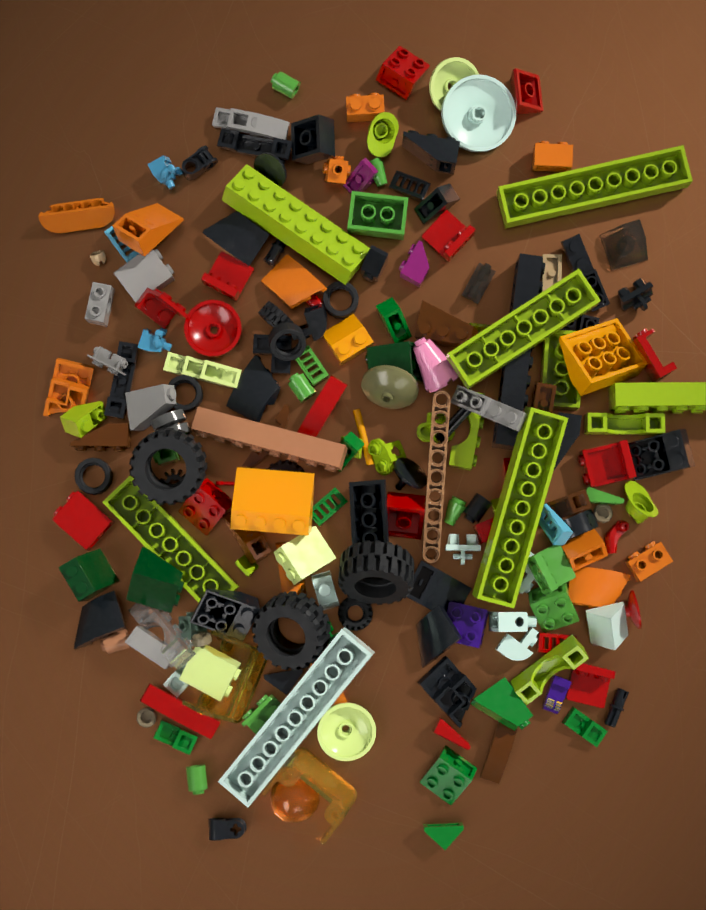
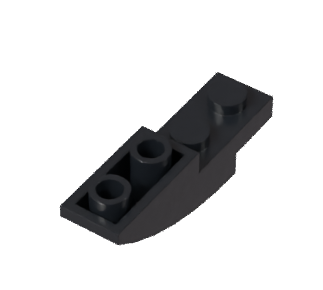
M580 234L561 241L571 273L580 269L601 300L591 311L593 312L609 305L610 302L598 273L592 266Z

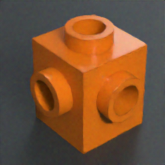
M343 156L327 159V162L323 164L325 181L346 184V177L350 176L351 165H348V161H345ZM336 166L338 167V172H337V173L335 172V167H336Z

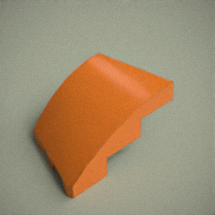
M288 254L261 280L266 287L273 291L291 309L302 302L310 300L311 295L327 290L314 275Z
M57 358L43 416L67 412L73 406L86 404L95 366Z
M583 567L574 571L576 578L569 581L568 593L573 605L588 606L589 609L614 604L621 596L627 582L631 580V576L612 570Z

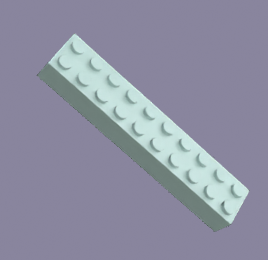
M346 627L342 628L218 782L246 807H249L375 652Z

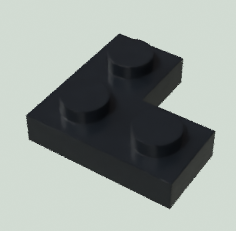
M254 334L253 354L272 355L271 374H290L291 361L279 360L273 355L269 346V335ZM280 336L276 341V346L282 350L292 349V336Z

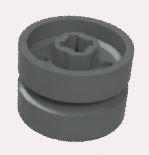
M183 409L165 413L151 421L154 432L162 428L163 430L174 428L177 431L179 429L184 430L187 435L192 433L189 423L184 422L187 418Z

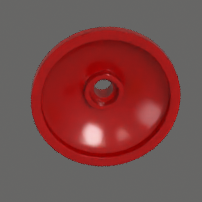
M206 300L190 310L188 313L189 317L185 319L184 333L187 342L196 352L204 356L217 357L230 352L237 345L241 336L242 326L239 315L232 306L220 300ZM217 328L218 331L217 333L212 334L211 329Z

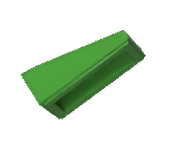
M308 345L302 355L307 352L310 355L303 360H300L299 357L295 360L312 386L315 387L329 378V374ZM313 358V362H311L307 366H304L305 362ZM317 364L318 367L316 369L312 370L311 372H308L309 368ZM318 371L322 372L320 375L316 376L315 378H312V375H314Z
M591 487L585 488L591 503L613 505L624 503V498Z

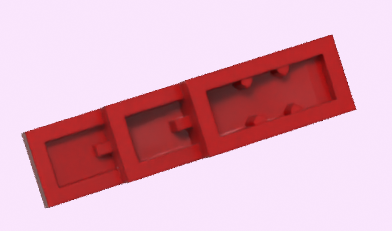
M331 375L297 432L317 437L348 385Z
M150 683L140 699L142 703L209 739H212L221 723L219 720L203 713L200 709Z

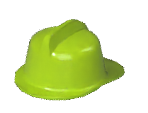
M388 112L379 113L369 125L367 146L371 154L376 157H385L393 149L399 129L398 120L393 114Z
M627 481L624 485L626 495L629 498L626 504L627 513L638 524H641L649 517H656L658 509L645 488L635 481Z

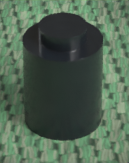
M476 493L463 511L466 514L464 518L472 524L475 521L479 523L492 503Z

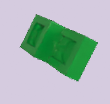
M574 707L571 708L562 721L564 725L595 747H598L608 732Z
M161 719L153 738L190 755L198 736Z

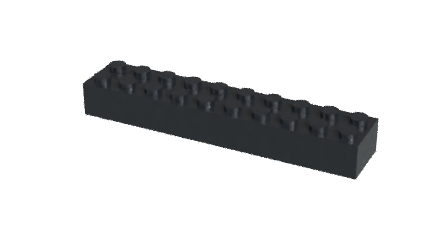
M519 254L515 265L509 313L542 292L543 281H540V278H542V274L545 271V263L542 262L543 256ZM535 346L502 367L498 402L523 411L525 406H527L528 395L525 392L530 386L531 381L528 371H530L533 365V357L530 356V353H532ZM495 422L492 448L513 450L518 431Z

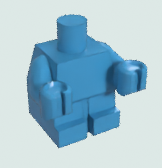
M163 155L149 163L148 166L154 177L161 184L167 185L170 190L175 187L173 182L176 179L175 176L182 175L183 171L180 167L175 168L174 165L170 164V158Z
M148 328L143 329L137 348L151 352H162L163 349L170 351L172 344L167 343L166 338L163 337L166 335L167 329L160 328L156 330L155 334Z

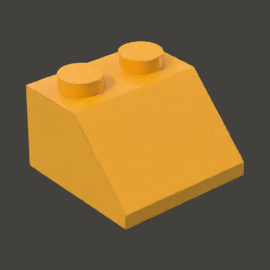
M354 314L326 330L323 335L341 366L374 344L365 327Z

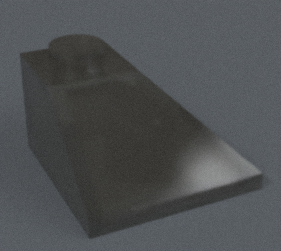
M640 219L622 224L600 235L611 271L648 260L646 236Z

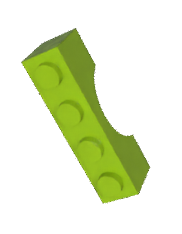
M471 412L467 416L470 426L469 435L464 442L451 447L448 467L471 470L472 466H476L477 455H474L475 448H479L481 437L478 436V431L483 428L484 418Z
M587 413L584 415V434L660 435L665 433V413L637 415Z
M572 634L512 679L511 683L514 691L528 705L542 694L546 682L554 674L564 669L574 670L588 660L589 657L584 647Z

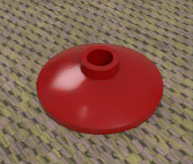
M631 590L628 596V605L625 606L626 617H631L634 625L641 629V616L634 591Z

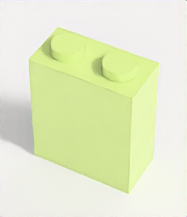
M316 526L312 527L308 536L299 535L273 552L277 562L285 570L287 578L294 585L336 559Z
M209 645L195 647L179 680L221 701L224 697L228 698L233 689L230 685L233 680L236 681L242 671L239 669L241 662Z

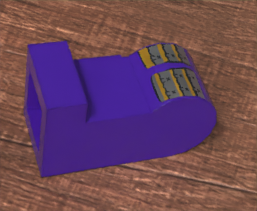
M553 675L543 701L542 709L558 714L566 693L570 688L571 681Z

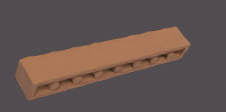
M197 407L191 427L196 432V436L207 438L208 435L214 437L215 441L225 443L227 440L232 442V445L243 448L244 445L250 446V450L255 452L269 451V455L274 457H280V455L288 456L287 459L290 461L298 462L303 460L306 461V465L312 467L322 465L325 466V470L336 472V469L342 470L348 449L344 444Z

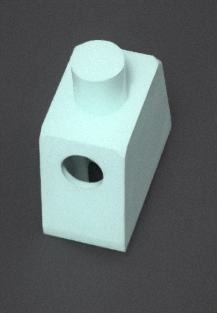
M330 570L312 575V582L319 605L321 604L324 610L340 606Z
M489 612V631L527 632L528 627H536L537 625L536 617L528 616L527 612Z

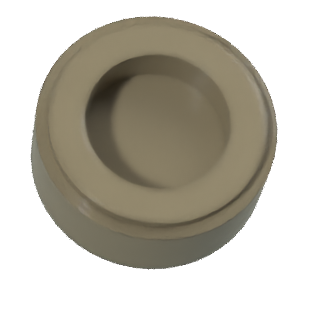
M599 504L593 509V514L597 522L606 523L611 520L613 511L609 505Z
M204 631L194 634L191 640L194 647H202L210 644L212 637L209 632Z
M149 707L141 709L137 714L138 724L145 728L151 727L157 720L156 712Z

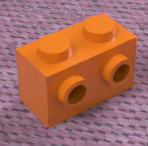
M370 93L366 96L351 94L349 97H346L347 122L373 121L375 116L385 112L384 94Z
M539 141L535 143L533 147L532 171L565 172L572 169L573 145H569L567 142L549 144L548 141Z
M595 528L568 540L564 545H560L573 571L608 556L605 543Z
M651 541L644 546L645 550L642 552L635 551L627 556L629 560L625 564L637 582L643 581L673 562L662 542L655 543Z

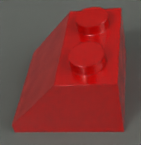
M397 492L387 493L389 536L421 540L426 496Z

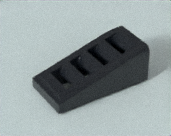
M396 170L389 188L421 203L425 199L431 183ZM399 177L403 178L400 185L396 186ZM407 180L409 183L406 189H404L403 186ZM414 183V184H416V186H415V188H414V190H413V192H412V191H410V188H411L412 184ZM419 186L422 187L420 194L416 193Z

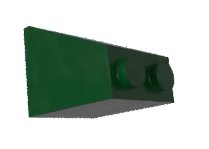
M405 341L367 347L365 359L368 364V370L380 365L395 366L410 373L418 384H424L413 350L415 343Z
M142 547L132 573L126 600L171 613L173 606H178L181 595L177 593H181L184 582L181 581L183 573L149 549Z
M101 548L77 556L58 567L78 602L89 601L120 582Z

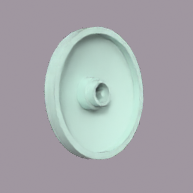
M487 75L467 76L455 83L443 100L441 109L443 127L447 135L455 138L456 141H460L459 147L471 152L492 150L501 145L510 136L516 121L514 99L507 87L493 77Z

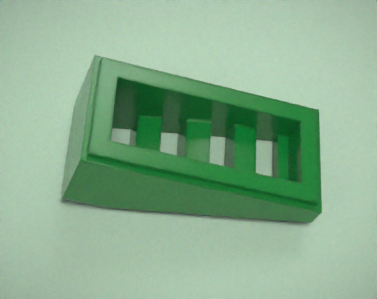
M349 432L340 442V444H344L348 448L342 470L364 446V442L353 432Z
M335 487L313 506L312 519L320 527L348 502L347 499ZM333 494L341 501L340 504H337L331 497ZM329 499L335 508L332 509L325 501ZM322 504H323V505L326 507V509L329 511L328 514H326V513L320 508V506H321ZM318 510L324 518L320 519L314 511Z

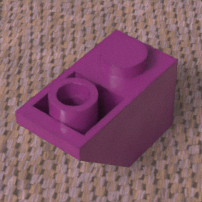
M419 240L416 245L413 244L408 252L410 257L407 261L403 260L399 270L401 271V278L420 288L430 267L423 243Z

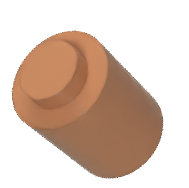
M123 629L111 633L109 637L100 640L103 652L106 651L108 654L130 648L131 646L125 643L129 637L128 631Z

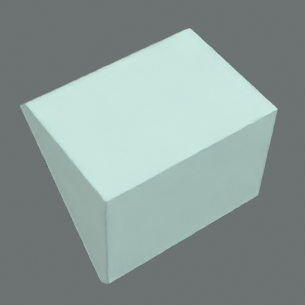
M619 602L586 610L590 643L616 650L628 636L625 603Z

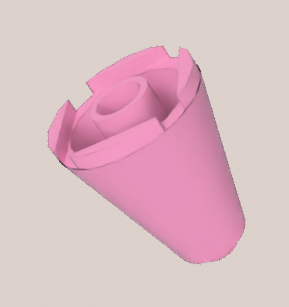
M423 337L415 342L413 350L427 393L448 385L447 382L451 380L450 378L454 381L459 377L446 356L430 339Z

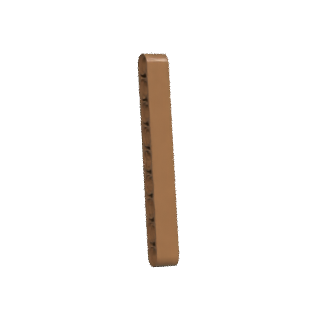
M445 390L435 392L432 402L422 550L423 559L427 563H435L440 557L450 415V395ZM445 394L447 396L446 403L438 404L436 401L437 395ZM438 413L446 416V420L442 424L437 423L434 419ZM442 433L445 437L444 441L441 443L435 442L433 439L434 435ZM439 452L443 455V459L440 462H435L432 459V455ZM439 472L442 478L439 481H433L431 474ZM438 491L441 496L438 500L434 501L429 497L430 493ZM435 510L439 513V517L434 520L430 519L428 513ZM429 530H436L438 536L431 539L427 536V532ZM434 549L437 554L430 558L426 555V551Z

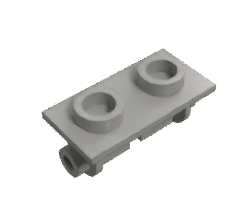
M101 346L94 348L93 357L87 355L93 359L92 364L100 368L104 365L108 367V372L116 376L118 373L126 375L122 372L123 368L125 369L128 366L125 358L113 353L111 359H109L112 352Z

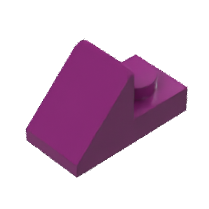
M365 158L361 160L343 186L350 194L352 191L364 192L375 182L373 178L379 171Z

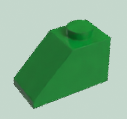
M392 297L376 305L380 318L394 343L403 342L412 337L401 308Z

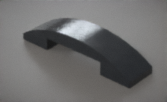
M221 128L217 146L252 157L268 152L274 154L280 160H289L293 141L279 138L272 140Z
M119 341L117 355L125 358L128 366L122 370L126 374L125 376L118 373L117 376L114 375L110 396L107 398L105 416L124 419L127 410L125 393L132 390L138 356V344Z

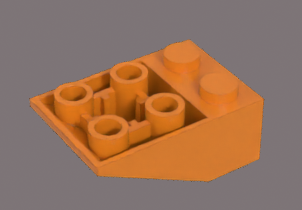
M156 203L125 213L112 227L121 243L145 257L184 219Z

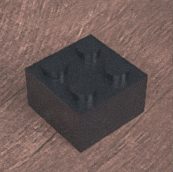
M315 115L291 123V141H293L292 160L308 165L335 157L334 119Z

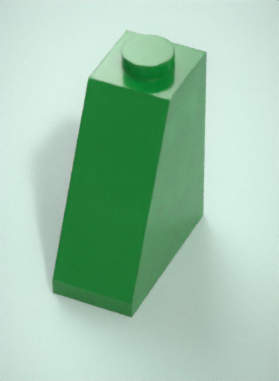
M505 677L471 702L473 707L514 731L519 727L523 730L531 724L529 720L533 717V714L515 693Z

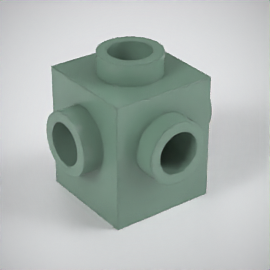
M186 612V616L179 617V640H191L194 634L207 631V628L190 623L194 612Z

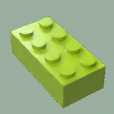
M559 330L542 341L540 382L557 385L553 409L577 411L580 408L581 396L570 381L559 342L560 336L576 331Z

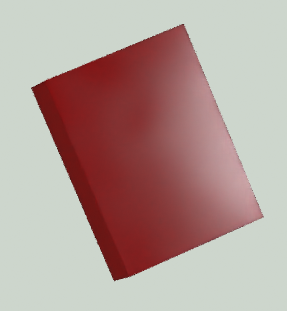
M517 68L513 69L510 81L512 97L516 106V115L543 112L539 75Z

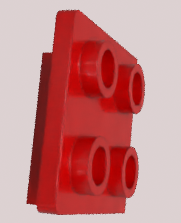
M399 46L382 63L376 81L407 100L416 82L429 69L430 65L407 49Z
M445 210L425 231L422 239L449 262L474 236L476 229L471 225L466 227L448 210Z
M221 251L208 274L204 273L201 280L204 285L237 301L254 268Z
M147 287L134 305L164 329L175 314L186 319L189 317L182 305L172 301L171 296L157 288L152 290Z
M206 478L195 494L187 498L179 509V513L207 536L222 516L232 508L233 500Z
M582 663L571 672V685L567 691L566 699L604 708L610 679L615 678L616 671Z

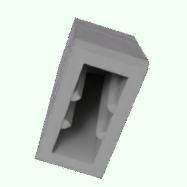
M161 384L125 393L130 431H144L151 425L153 419L165 414L176 405L174 385Z
M143 625L136 626L125 641L126 644L164 669H168L169 666L173 668L179 660L177 658L178 651Z

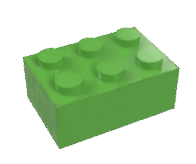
M352 191L347 233L404 240L409 197Z

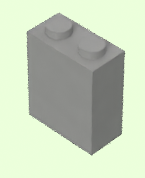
M152 249L145 257L138 254L114 272L135 302L139 300L147 287L152 290L155 288L162 290L175 280L172 276L175 272L169 264H163L161 261L163 256L157 249Z

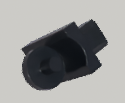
M639 278L633 283V288L635 289L633 292L630 293L627 287L618 291L623 311L631 307L634 310L640 307L641 310L645 311L648 309L647 303L651 301L650 296L653 295V285L651 282L646 283L642 278Z

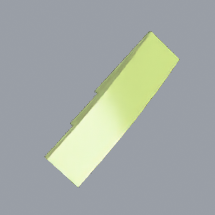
M168 352L163 371L187 375L197 380L236 389L242 371L208 360L182 356L172 352Z

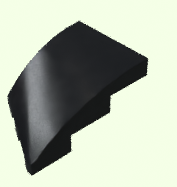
M237 210L202 232L248 266H250L270 235L269 232L256 225Z
M255 355L244 369L237 389H233L226 405L228 408L255 422H260L266 405L275 404L281 389L258 355Z
M115 591L101 595L82 607L74 643L75 650L91 645L94 641L109 637L111 633L126 629Z
M442 605L434 608L416 625L422 668L432 663L438 656L462 639Z
M444 656L417 683L456 726L460 728L463 724V716L466 710L468 711L470 701L474 697L477 688L465 674L456 668L448 657Z

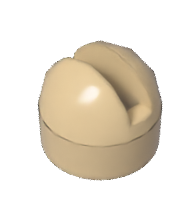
M104 250L96 251L90 255L91 261L97 266H100V261L103 264L106 262Z

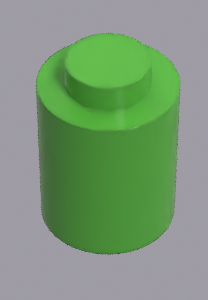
M281 71L278 74L275 73L271 79L272 88L291 99L295 97L301 84L298 80Z
M296 373L289 378L290 382L288 385L301 403L316 394V390L303 373L300 375Z
M205 764L186 767L188 791L192 792L193 795L203 794L204 790L208 789Z

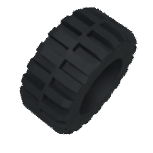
M162 428L147 435L134 448L133 456L130 458L129 464L131 469L129 473L134 478L132 481L134 487L138 486L140 489L138 492L141 495H147V500L151 502L156 500L159 505H164L165 503L175 505L177 502L182 503L186 501L187 498L195 494L206 477V454L202 452L200 442L196 443L193 440L195 437L191 434H185L184 430L179 429L177 431L174 428H167L165 430ZM171 449L182 456L186 464V473L181 481L169 484L155 476L151 467V460L157 451Z
M369 540L364 541V543H355L341 554L338 584L345 595L347 594L349 598L356 599L358 602H366V604L375 603L383 605V603L392 604L394 601L399 602L411 593L414 582V559L401 546L393 545L391 542L385 543L379 540L371 542Z
M290 591L288 594L282 592L272 597L258 611L253 620L255 624L252 626V632L255 633L253 636L254 643L258 644L256 648L259 653L262 652L264 654L263 658L266 661L269 659L272 665L276 667L279 665L281 669L288 670L291 668L293 671L300 668L304 669L313 663L325 650L331 636L329 634L331 625L327 624L329 617L323 613L324 608L321 604L318 606L314 598L311 597L309 599L306 597L307 594L304 593L297 595L296 591ZM285 617L296 621L304 631L305 643L297 644L287 640L279 629L278 618Z

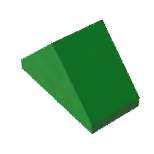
M463 823L423 824V829L439 846L446 850L464 830Z

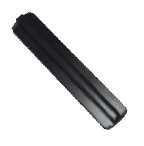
M460 407L450 418L448 437L467 418L471 411ZM442 433L435 435V438L440 443L444 441L445 437Z

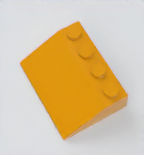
M617 318L559 337L570 381L580 396L636 377L648 364Z
M237 467L230 529L308 536L312 529L315 473Z

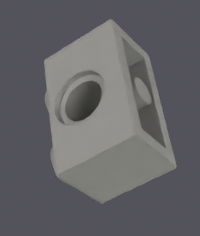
M92 282L85 320L88 323L108 326L115 289L111 285Z

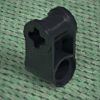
M206 145L199 148L194 154L183 161L182 171L186 179L195 180L218 163V159L210 154L209 148ZM190 166L196 168L193 172L186 171Z
M242 818L208 819L209 840L237 839L247 829L246 822ZM235 824H237L238 827H241L238 833L236 832V829L232 828L235 826Z

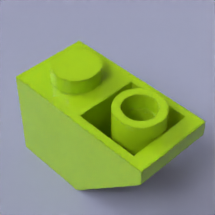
M97 401L73 406L60 416L66 433L82 438L105 420L107 416L104 415L105 407L103 402Z

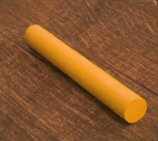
M356 409L353 410L359 438L364 442L362 449L366 465L370 466L374 462L372 455L368 452L369 442L361 411Z

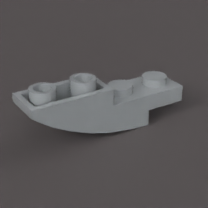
M216 107L212 126L249 133L252 136L287 140L290 122L254 112Z
M460 385L457 386L450 402L520 432L527 413L470 389L467 390V388Z

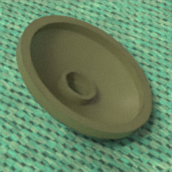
M380 365L369 369L364 374L361 382V387L366 397L374 404L388 409H400L411 405L417 399L419 392L418 383L410 373L390 365Z

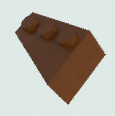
M422 300L415 332L417 340L424 337L425 339H430L435 345L457 348L478 334V331L472 325Z

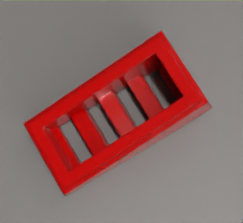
M538 633L537 652L548 653L552 650V638H556V647L560 644V638L564 641L571 635ZM545 637H548V649H544Z
M439 717L433 729L434 733L469 750L471 747L469 743Z

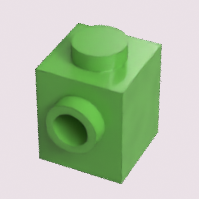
M161 449L153 456L155 463H158L160 466L180 461L178 453L171 449Z

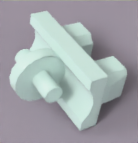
M449 534L445 551H460V554H453V559H460V565H465V560H472V554H465V551H481V545H478L477 534H467L466 545H459V534Z

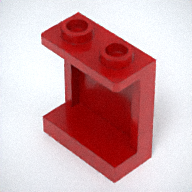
M645 328L633 337V342L648 363L644 370L650 380L656 382L673 372L677 367L674 362L664 367L662 366L647 340L655 330L651 329L648 331Z
M627 440L579 452L580 467L583 466L585 472L582 475L583 481L588 487H599L637 477Z
M72 492L66 499L68 502L63 507L57 508L53 513L54 517L52 520L85 550L90 551L115 521L95 506L82 492Z

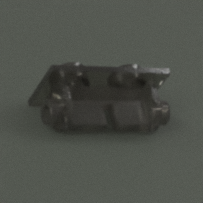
M479 263L461 296L478 304L496 271L492 270L491 266L487 263L484 265Z

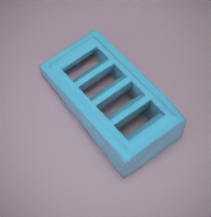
M111 226L104 233L127 263L139 253L133 251L126 256L125 252L131 248L128 246L123 250L120 248L123 243L119 242L117 244V236L112 237L111 234L115 231Z
M544 504L539 525L553 545H564L573 534V531L547 504Z

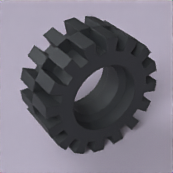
M270 301L258 312L273 328L281 323H293L281 309Z
M348 597L341 602L338 608L339 620L349 630H362L372 620L373 610L371 604H366V602H358L356 599ZM357 605L362 608L363 616L360 620L353 621L348 617V610L351 606Z

